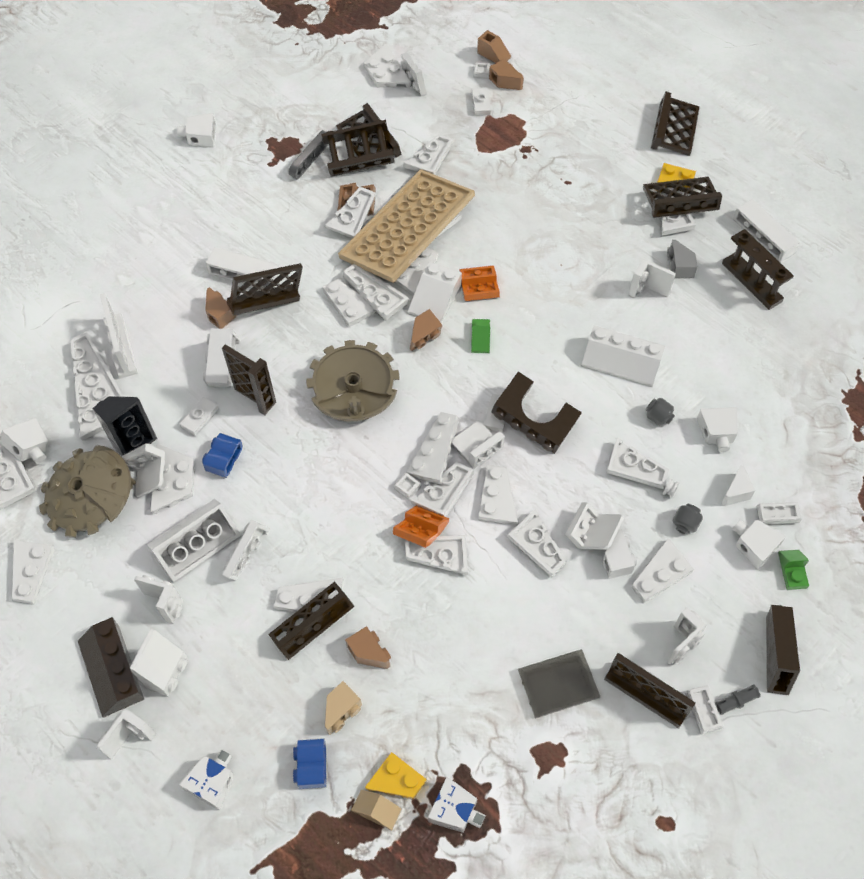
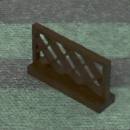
M665 91L659 105L651 148L657 150L659 146L690 156L700 106L671 98L672 93ZM671 104L677 105L679 109L675 110ZM687 109L692 110V111H695V112L690 115L689 112L687 111ZM682 112L685 117L681 118L678 113ZM674 115L677 120L672 121L669 116ZM689 120L692 125L688 126L685 121ZM680 123L683 128L679 129L676 124ZM671 126L674 132L670 133L667 128ZM686 131L690 136L685 137L682 132ZM678 135L681 140L677 141L674 136ZM669 138L672 143L664 142V139ZM685 143L688 149L681 147L680 144Z
M366 103L362 106V111L337 124L336 128L341 130L345 126L354 127L380 119L370 105ZM359 118H365L363 123L357 122ZM384 131L387 149H392L395 157L402 155L398 142L389 131ZM377 133L367 135L369 137V146L377 148L376 152H380V145L372 143L373 138H378ZM358 137L357 141H352L353 150L357 157L364 155L363 151H358L359 146H363L361 137Z
M709 177L643 184V190L652 208L651 214L653 218L720 210L722 194L721 192H716ZM694 188H695V189H698V190H700L701 192H700V193H699V192H696V191H694L693 189H694ZM677 191L684 192V194L677 193ZM661 192L668 194V196L661 195Z
M301 263L233 277L231 295L227 298V304L233 316L299 301L298 288L303 269ZM280 274V275H279L277 278H275L274 280L271 279V278H273L275 275ZM263 278L258 283H255L257 279ZM284 278L287 279L282 284H279ZM268 281L270 282L265 288L262 287ZM245 282L241 287L238 286V283ZM252 285L253 287L247 292L246 289Z
M225 344L222 347V351L234 389L257 403L259 412L266 415L276 403L267 362L261 358L254 362Z
M617 653L604 678L605 681L678 729L696 704V702L620 653Z

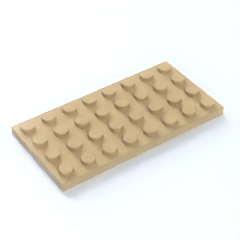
M420 169L338 253L339 258L394 283L472 200L475 192Z

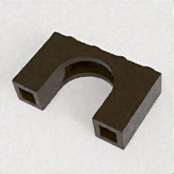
M518 371L494 404L491 413L499 420H504L510 424L514 430L524 433L528 439L542 445L545 450L555 454L582 412L566 402L552 421L547 423L532 421L523 412L522 400L530 391L534 381Z

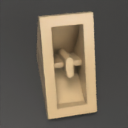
M361 789L351 811L392 831L402 809L380 794Z

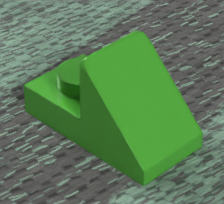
M472 319L471 353H490V319Z
M800 550L779 551L778 555L786 589H807L809 582L805 566L809 562L808 558Z

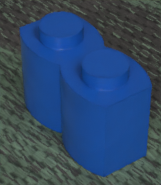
M222 433L213 438L210 451L205 453L202 459L205 471L227 478L234 462L242 451L243 445L241 440Z
M297 740V747L293 748L294 761H297V769L293 770V782L297 783L299 789L326 788L325 740Z

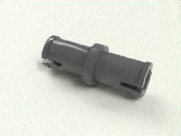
M753 684L739 692H732L731 696L716 701L715 705L720 715H723L737 707L739 709L744 707V704L760 698L761 695L758 688Z

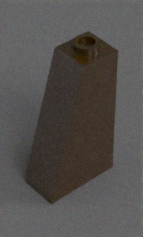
M771 605L766 616L768 693L789 695L800 673L793 607Z

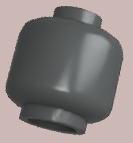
M654 398L646 408L647 417L659 426L665 423L669 424L675 417L673 414L674 406L663 398H658L657 400Z
M688 503L680 506L673 518V523L677 526L676 530L685 535L688 532H696L703 520V516L700 513L701 510Z

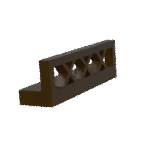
M334 581L268 635L289 660L355 606ZM337 590L338 594L328 599L329 595ZM316 605H320V608L316 612H311L312 608H314ZM304 618L301 624L295 626L297 620ZM282 632H287L286 636L278 641L276 637Z

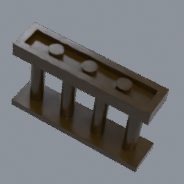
M376 120L372 123L336 131H327L321 134L324 145L329 144L332 162L327 163L331 177L395 163L392 149L388 150L384 137V131H388L386 120ZM377 133L381 151L371 153L367 135ZM361 137L364 155L355 157L351 139ZM345 140L348 159L339 160L335 142Z
M746 229L731 236V240L737 245V248L733 254L723 259L722 264L768 310L782 303L784 297L778 292V289L781 285L793 279L794 275ZM743 252L749 256L748 262L742 257ZM755 263L762 269L760 274L753 268ZM767 275L774 280L773 285L765 280Z

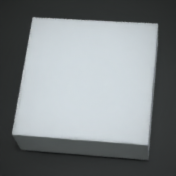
M475 62L473 77L489 79V67L491 64Z
M407 472L394 485V489L407 499H410L421 487V483Z

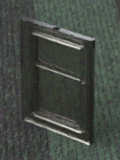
M582 649L518 669L535 719L601 697Z

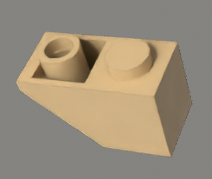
M344 681L327 695L325 728L329 735L340 731L345 725L344 722L350 716H356L361 710V699Z

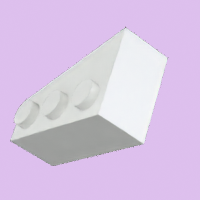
M210 328V334H207V345L209 347L208 352L205 353L207 367L203 371V380L209 387L231 388L232 380L222 347L226 344L235 350V344H239L240 339L233 329Z

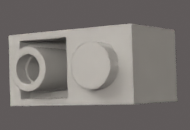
M672 240L671 246L667 248V257H670L669 270L676 274L675 278H694L697 270L695 253L677 240Z

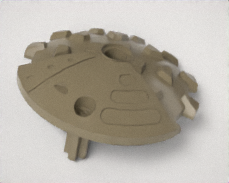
M355 340L344 341L345 346L336 349L331 345L323 350L326 355L320 361L314 359L309 367L314 370L313 378H307L306 384L307 389H314L316 396L311 398L314 405L325 415L342 421L366 420L388 408L397 394V390L392 389L394 380H400L399 370H392L390 362L394 360L388 352L382 355L375 349L378 345L367 342L366 346L355 345Z
M98 445L94 447L93 451L83 452V449L80 448L72 451L73 457L64 463L58 461L53 466L54 474L49 482H43L41 491L45 493L44 503L39 505L41 514L47 513L51 519L47 526L53 531L60 527L66 530V537L76 538L77 532L87 530L89 536L99 531L98 525L107 519L110 522L116 519L124 508L130 490L133 489L136 481L131 478L130 470L125 460L108 447Z

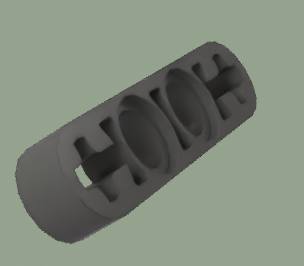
M321 130L295 159L289 168L290 176L299 179L329 145H324L321 136L326 131Z

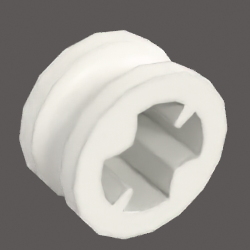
M670 478L663 495L668 494L672 498L679 482L674 483Z

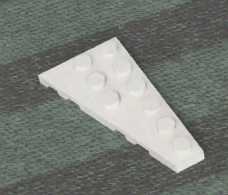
M87 332L70 340L74 364L76 403L79 414V433L82 441L104 430L92 408L109 396L124 397Z

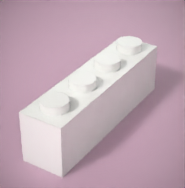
M753 199L737 207L733 220L743 229H746L780 263L796 253L800 242Z
M216 247L213 248L206 261L209 274L233 280V277L279 268V265L274 262L263 261L256 257L252 258L241 253H234ZM280 274L275 275V276H274L273 278H271V279L274 280V279L277 278ZM263 278L257 279L255 283H258ZM268 281L262 287L265 288L270 282Z

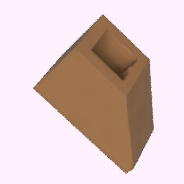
M487 30L478 38V54L494 63L503 59L506 61L511 59L509 51L498 35Z
M505 59L489 67V79L498 88L523 89V75Z
M210 287L207 288L205 310L208 320L219 329H223L236 318V315L233 316L227 301L218 291H214Z
M430 309L417 316L414 320L410 343L411 351L416 348L421 349L430 339L434 340L441 334L443 325Z
M366 626L345 639L347 648L358 664L384 669L390 667L389 659H391V656L385 647L381 648L378 644L380 640L374 630L370 632Z

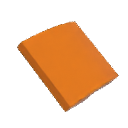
M494 265L459 269V272H462L461 285L465 301L500 297Z
M416 505L405 512V520L393 527V535L426 548L442 533L449 523V518Z

